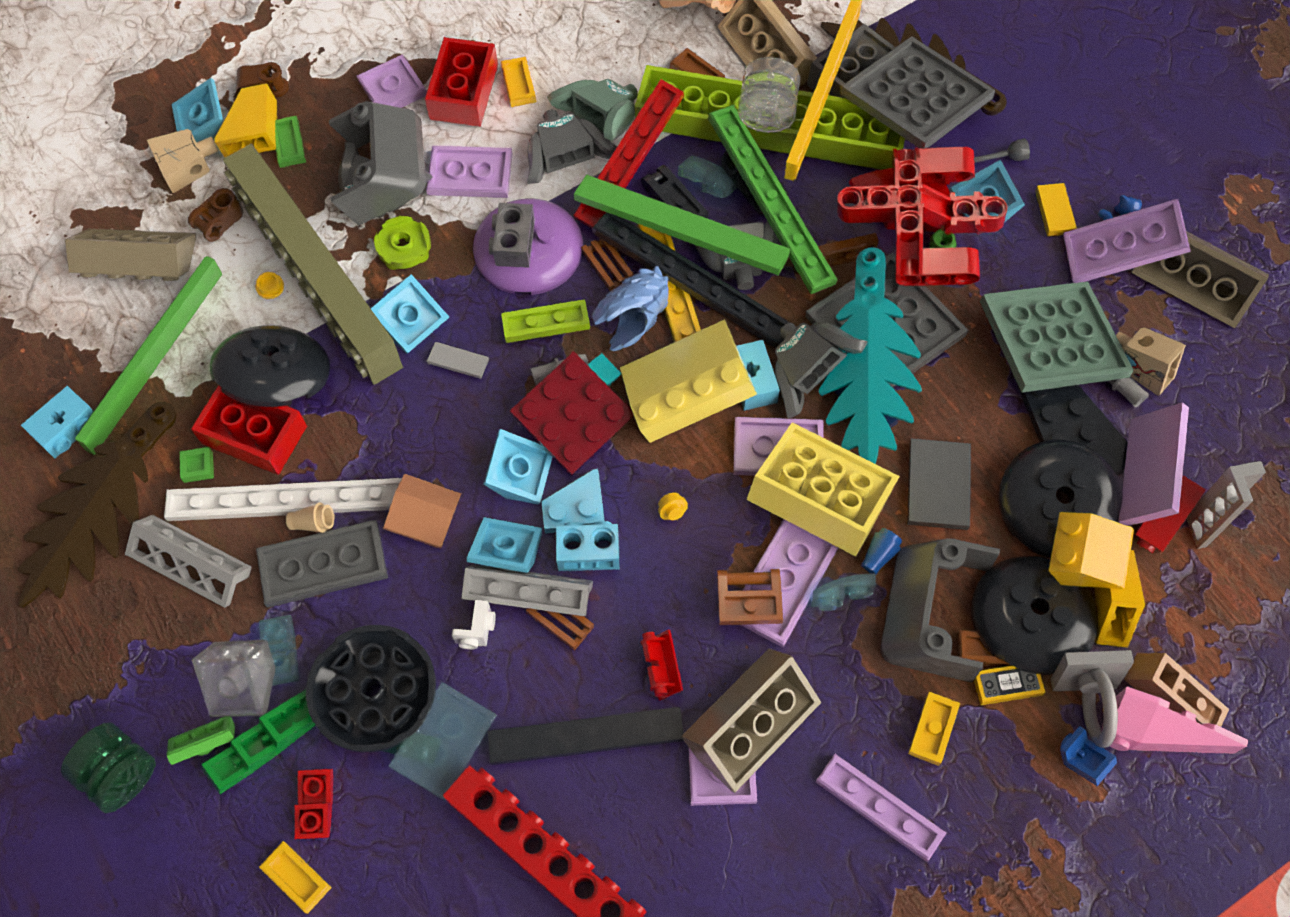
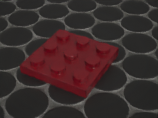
M574 351L510 410V414L571 476L634 417L633 411Z

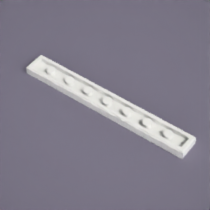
M402 478L172 489L166 492L164 518L167 521L283 516L289 512H295L319 502L324 505H330L334 513L389 510L395 491Z

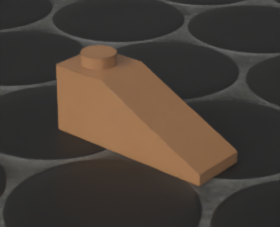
M1137 653L1133 665L1124 678L1134 689L1170 702L1168 709L1174 712L1182 713V711H1188L1195 714L1196 722L1201 725L1210 723L1221 727L1229 711L1222 702L1166 653Z

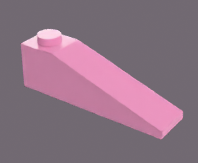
M1126 687L1116 695L1118 725L1115 739L1110 745L1111 748L1116 750L1235 754L1247 747V739L1215 724L1204 723L1201 725L1196 722L1195 714L1188 711H1182V713L1174 712L1168 709L1170 702L1130 687Z

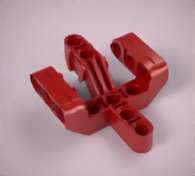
M969 147L914 148V150H897L895 148L892 153L894 185L845 187L839 192L837 197L838 217L845 223L895 222V281L902 286L968 285L978 282L980 279L978 250L970 247L923 248V222L944 231L946 235L996 232L1003 227L1008 208L1005 200L998 196H983L979 191H975L973 195L955 196V192L944 195L922 184L944 182V185H950V182H964L975 178L974 150ZM910 201L914 204L905 205L903 202ZM882 202L884 205L876 206L874 203ZM853 203L855 206L848 207L845 204ZM993 212L998 214V216H990L988 213ZM965 213L968 214L969 217H961L958 214ZM909 226L914 228V230L907 231L903 228Z

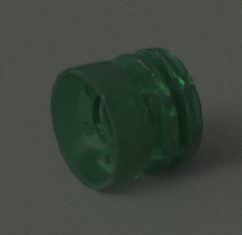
M109 722L91 729L78 740L63 761L61 775L74 788L85 792L86 798L95 803L98 809L104 813H110L125 806L143 789L153 774L156 761L151 754L144 751V748L137 743H132L131 737L118 726Z

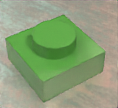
M210 447L180 451V478L184 483L214 478L213 451Z

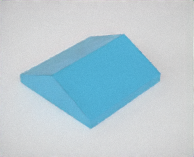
M212 78L208 79L172 104L177 132L185 129L191 130L196 142L211 136L214 139L223 122L215 80Z
M1001 160L976 173L975 178L960 182L951 187L952 191L955 192V196L973 195L975 191H979L983 196H998L1004 199L1008 206L1004 223L1025 206ZM993 212L988 213L990 216H998V214Z
M412 274L371 308L394 343L406 354L449 318Z
M500 429L496 437L484 485L506 499L538 505L541 503L552 456L540 444Z
M484 517L468 553L467 562L528 573L535 563L542 528Z

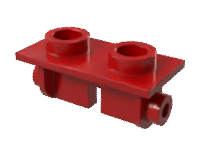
M668 629L656 636L654 632L642 634L643 639L640 643L643 646L645 661L651 662L652 665L647 667L651 685L650 691L654 692L655 697H658L659 701L683 691L671 631Z

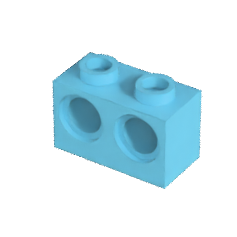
M599 521L594 523V525L568 522L563 526H556V561L558 571L620 569L618 524ZM601 540H607L611 543L609 547L604 549L596 546ZM571 541L580 543V546L574 550L565 547Z

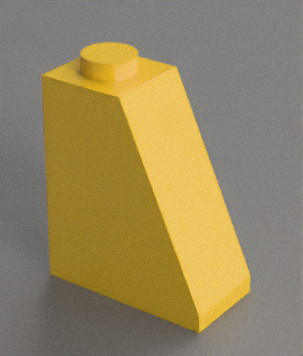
M267 83L241 88L215 137V144L224 158L251 143L258 153L276 149L275 120H277V100Z
M1134 550L1130 551L1124 589L1095 587V604L1098 613L1096 644L1128 648L1145 607Z

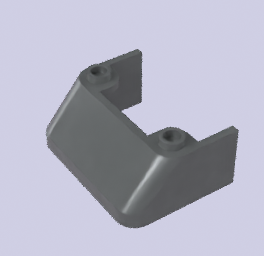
M365 101L329 120V125L346 141L354 142L357 148L370 142L371 160L360 164L355 169L353 186L331 197V202L357 225L378 217L418 197L423 192L426 186L422 121L413 110Z
M952 538L903 547L899 551L895 562L881 639L880 652L884 660L893 665L972 683L982 670L983 662L952 656V639L949 633L940 627L929 625L938 568L955 570L961 566L988 571L999 556L1000 549Z

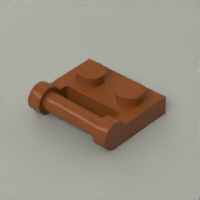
M770 569V572L727 573V570H717L719 625L783 623L780 569ZM770 584L771 590L728 591V585Z

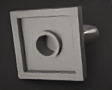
M1131 650L1065 653L1050 679L1053 691L1080 690L1082 692V707L1086 729L1093 743L1100 748L1109 747L1116 736L1118 711L1114 689H1117L1134 663ZM1099 692L1102 697L1104 714L1102 731L1096 712V693Z

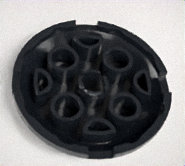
M262 325L240 330L224 339L215 348L211 356L210 375L212 381H216L221 387L222 393L238 402L253 406L278 407L291 405L293 399L302 396L310 398L319 392L329 378L330 360L322 345L308 334L285 326Z
M1059 439L1042 441L1021 451L1004 471L998 493L1000 513L1012 536H1015L1021 543L1027 546L1028 550L1047 558H1051L1059 512L1091 513L1119 523V513L1123 499L1122 488L1115 471L1099 453L1081 443ZM1061 490L1065 492L1070 498L1069 503L1063 504L1059 502L1056 497V491Z
M1037 556L1013 557L991 567L978 582L971 601V617L974 629L978 632L979 639L985 648L998 659H1002L1024 672L1040 675L1054 674L1065 653L1089 652L1092 648L1098 632L1096 604L1087 587L1060 585L1049 572L1050 559ZM1031 605L1038 608L1041 612L1043 611L1044 614L1039 615L1033 612Z
M385 625L362 626L339 635L323 654L320 653L307 680V707L316 727L332 743L353 752H379L401 744L422 726L434 703L436 675L428 653L408 633ZM375 684L381 685L379 692L372 696V698L366 696L370 686Z

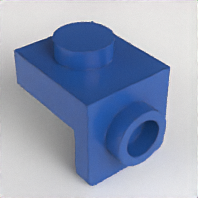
M1081 726L1073 734H1068L1061 743L1060 751L1064 765L1096 786L1100 784L1117 764L1116 756L1089 740L1086 730Z

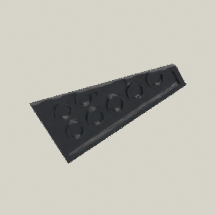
M1015 379L1040 442L1059 439L1081 443L1099 453L1111 465L1116 475L1124 474L1128 442L1079 385L1022 393Z

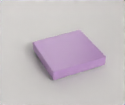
M403 54L357 75L359 84L370 101L374 103L402 108L425 97L427 93L426 88Z
M689 748L691 806L757 804L755 773L734 793L708 770Z

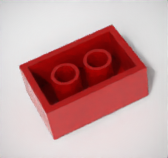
M448 37L443 38L425 97L430 120L481 127L498 68L495 44Z
M218 385L191 430L201 444L279 475L306 430L307 425L300 412L288 406L261 407L238 402L222 393L221 387Z

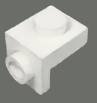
M475 600L471 630H452V637L455 643L459 644V647L474 650L478 646H487L489 630L493 631L495 627V612H491L488 601Z

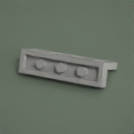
M1261 461L1230 466L1197 502L1186 518L1197 549L1206 548L1253 501L1249 489L1266 473Z
M154 515L133 522L125 555L224 608L231 604L236 584L247 579L252 568ZM139 539L146 541L151 552L147 555L137 549ZM162 552L171 555L175 567L172 568L166 565L161 555ZM191 565L195 567L201 580L196 581L192 579L186 566ZM215 578L225 583L223 595L215 590L212 579Z
M472 564L465 568L462 599L482 600L494 604L585 616L593 581L534 572L523 573Z

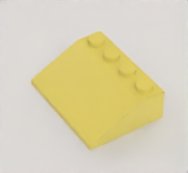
M725 319L620 367L640 432L650 443L757 395Z
M792 422L756 473L747 500L856 557L900 476Z

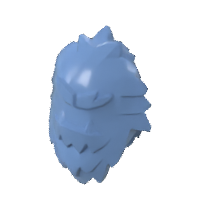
M655 266L652 271L644 268L639 269L638 274L626 278L620 286L611 290L599 302L592 314L595 325L606 320L607 322L619 316L616 334L609 342L611 344V351H617L635 344L645 332L655 325L657 315L668 305V277L662 275L658 266Z

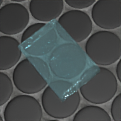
M442 682L436 691L434 703L428 717L422 726L410 738L404 741L390 763L389 768L445 801L443 794L462 774L497 715Z

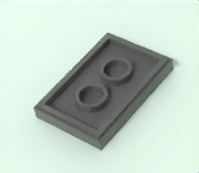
M911 438L909 444L907 525L968 530L970 528L971 444Z

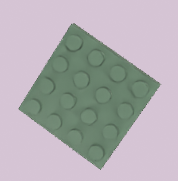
M1088 281L983 294L980 300L1022 393L1130 378L1134 371Z

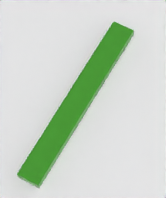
M734 105L709 113V122L782 246L790 248L789 258L810 294L836 285L838 279Z
M589 175L584 177L574 193L575 201L778 276L790 255V248Z
M208 256L204 257L75 437V440L87 452L93 455L96 454L94 448L104 443L222 276V272L215 259Z

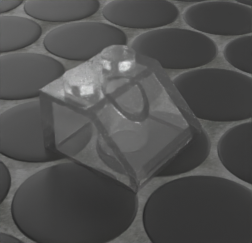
M267 640L213 642L192 659L210 717L263 716L267 713L276 669Z

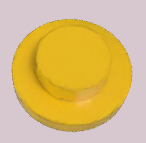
M265 272L257 278L255 288L260 297L274 299L283 292L284 282L279 275L273 272Z
M669 493L659 500L658 513L664 520H677L684 515L688 508V503L678 493Z

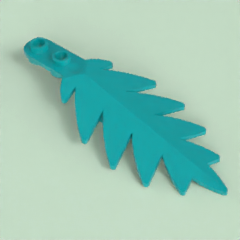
M867 248L861 251L856 259L854 300L848 302L836 315L837 321L848 319L840 329L855 338L867 341V345L859 354H846L847 356L826 377L819 389V394L823 396L849 385L830 410L826 418V424L830 426L854 416L845 432L841 447L846 450L858 447L860 457L876 464L879 446L893 451L897 450L894 435L883 415L908 423L914 422V418L907 405L888 383L918 393L922 391L921 385L911 371L890 350L917 359L921 357V353L907 333L889 317L903 318V312L892 301L884 298L886 270L884 253L878 248Z

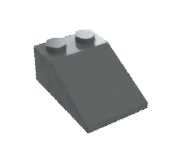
M863 24L851 36L829 96L845 98L840 95L842 85L896 47L867 25ZM831 49L811 63L807 86L814 91Z

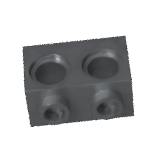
M499 203L498 213L492 216V230L495 231L494 238L490 237L489 254L494 255L496 266L530 267L535 225L533 204Z

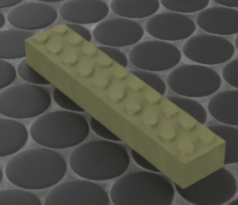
M251 143L222 159L227 168L223 173L233 187L231 189L240 203L243 202L245 204L244 208L252 221L256 220L259 224L257 226L266 240H270L272 243L271 247L277 257L284 260V265L291 277H296L299 281L298 285L305 297H310L313 301L312 306L319 317L323 316L327 321L326 326L333 337H338L341 341L340 345L347 357L353 358L355 361L354 365L361 377L364 379L368 376L373 385L402 369L403 365L393 339Z

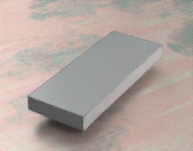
M435 342L427 359L428 364L479 379L482 378L489 361L487 356Z

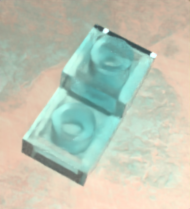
M692 155L678 166V176L688 178L693 182H702V192L713 194L715 197L726 198L737 188L723 168L703 158Z
M875 574L852 575L822 585L813 591L810 607H818L822 611L836 610L837 607H842L845 595H849L851 599H864L872 596L876 586Z
M291 615L260 620V648L263 652L265 684L267 687L299 681L297 649Z

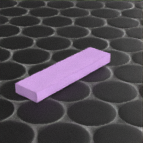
M836 754L833 755L816 780L817 784L926 862L930 860L946 835L945 831Z

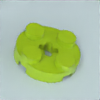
M399 216L387 220L382 225L383 229L379 231V234L376 233L374 237V246L378 257L391 270L416 266L419 263L425 262L429 257L428 252L431 248V239L428 229L422 222L413 221L412 217ZM405 238V241L409 242L405 246H397L400 243V239Z

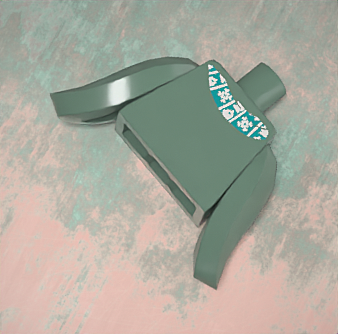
M611 79L599 82L595 80H580L553 91L548 95L547 99L555 108L573 112L580 119H585L595 124L604 133V138L614 141L626 131L634 120V99L637 98L638 91L633 84L623 87Z

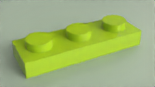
M585 299L501 313L506 343L590 329Z

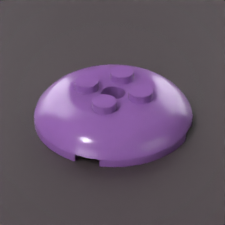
M534 198L507 202L533 204L535 225L529 268L495 265L494 255L489 254L490 237L494 238L495 231L492 230V216L498 213V207L484 218L474 237V259L481 275L490 284L502 291L515 294V292H531V295L548 292L566 282L580 264L582 258L581 247L583 246L581 230L575 219L557 204Z

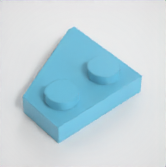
M593 469L541 501L545 534L555 533L556 526H563L568 522L594 525L596 522L605 521L598 469Z

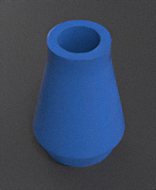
M881 528L879 533H874L861 566L869 573L877 575L879 570L901 550L899 546L902 543V539L892 531Z

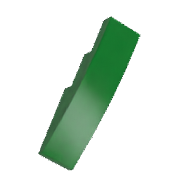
M306 689L261 716L259 724L230 741L231 747L201 764L203 772L219 794H222L252 774L315 726L307 707Z

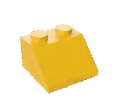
M1059 512L1049 572L1060 585L1124 589L1134 533L1133 528L1091 513Z

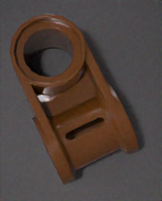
M275 62L251 66L244 65L237 69L236 95L238 96L241 88L267 83L274 97L278 98L288 92L289 83L282 77V70Z
M221 188L216 190L205 202L190 213L188 224L193 229H199L207 241L213 242L218 240L226 230L241 219L243 208L232 190Z

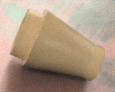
M319 502L298 511L289 512L286 516V524L290 530L324 533L334 525V512L330 505H324Z

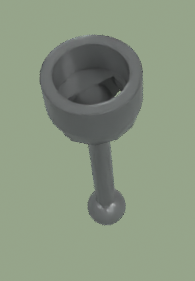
M1026 138L1011 142L1006 151L974 157V162L1008 155L1014 161L1028 160L1030 157L1028 141Z

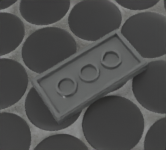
M377 520L256 548L264 605L267 608L388 578Z

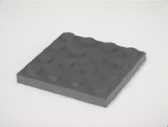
M911 36L842 85L840 95L918 148L925 149L993 99L995 90Z
M891 253L885 257L884 298L892 301L901 309L903 318L889 317L907 333L920 351L921 357L917 359L892 350L890 351L913 374L967 335L968 329L926 286H902L897 284L895 281V254ZM855 278L806 311L805 317L812 325L816 322H825L840 328L848 320L837 321L836 315L848 302L854 300ZM888 383L891 387L896 386L894 384Z

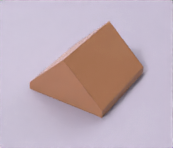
M404 474L395 491L383 529L441 549L461 493Z

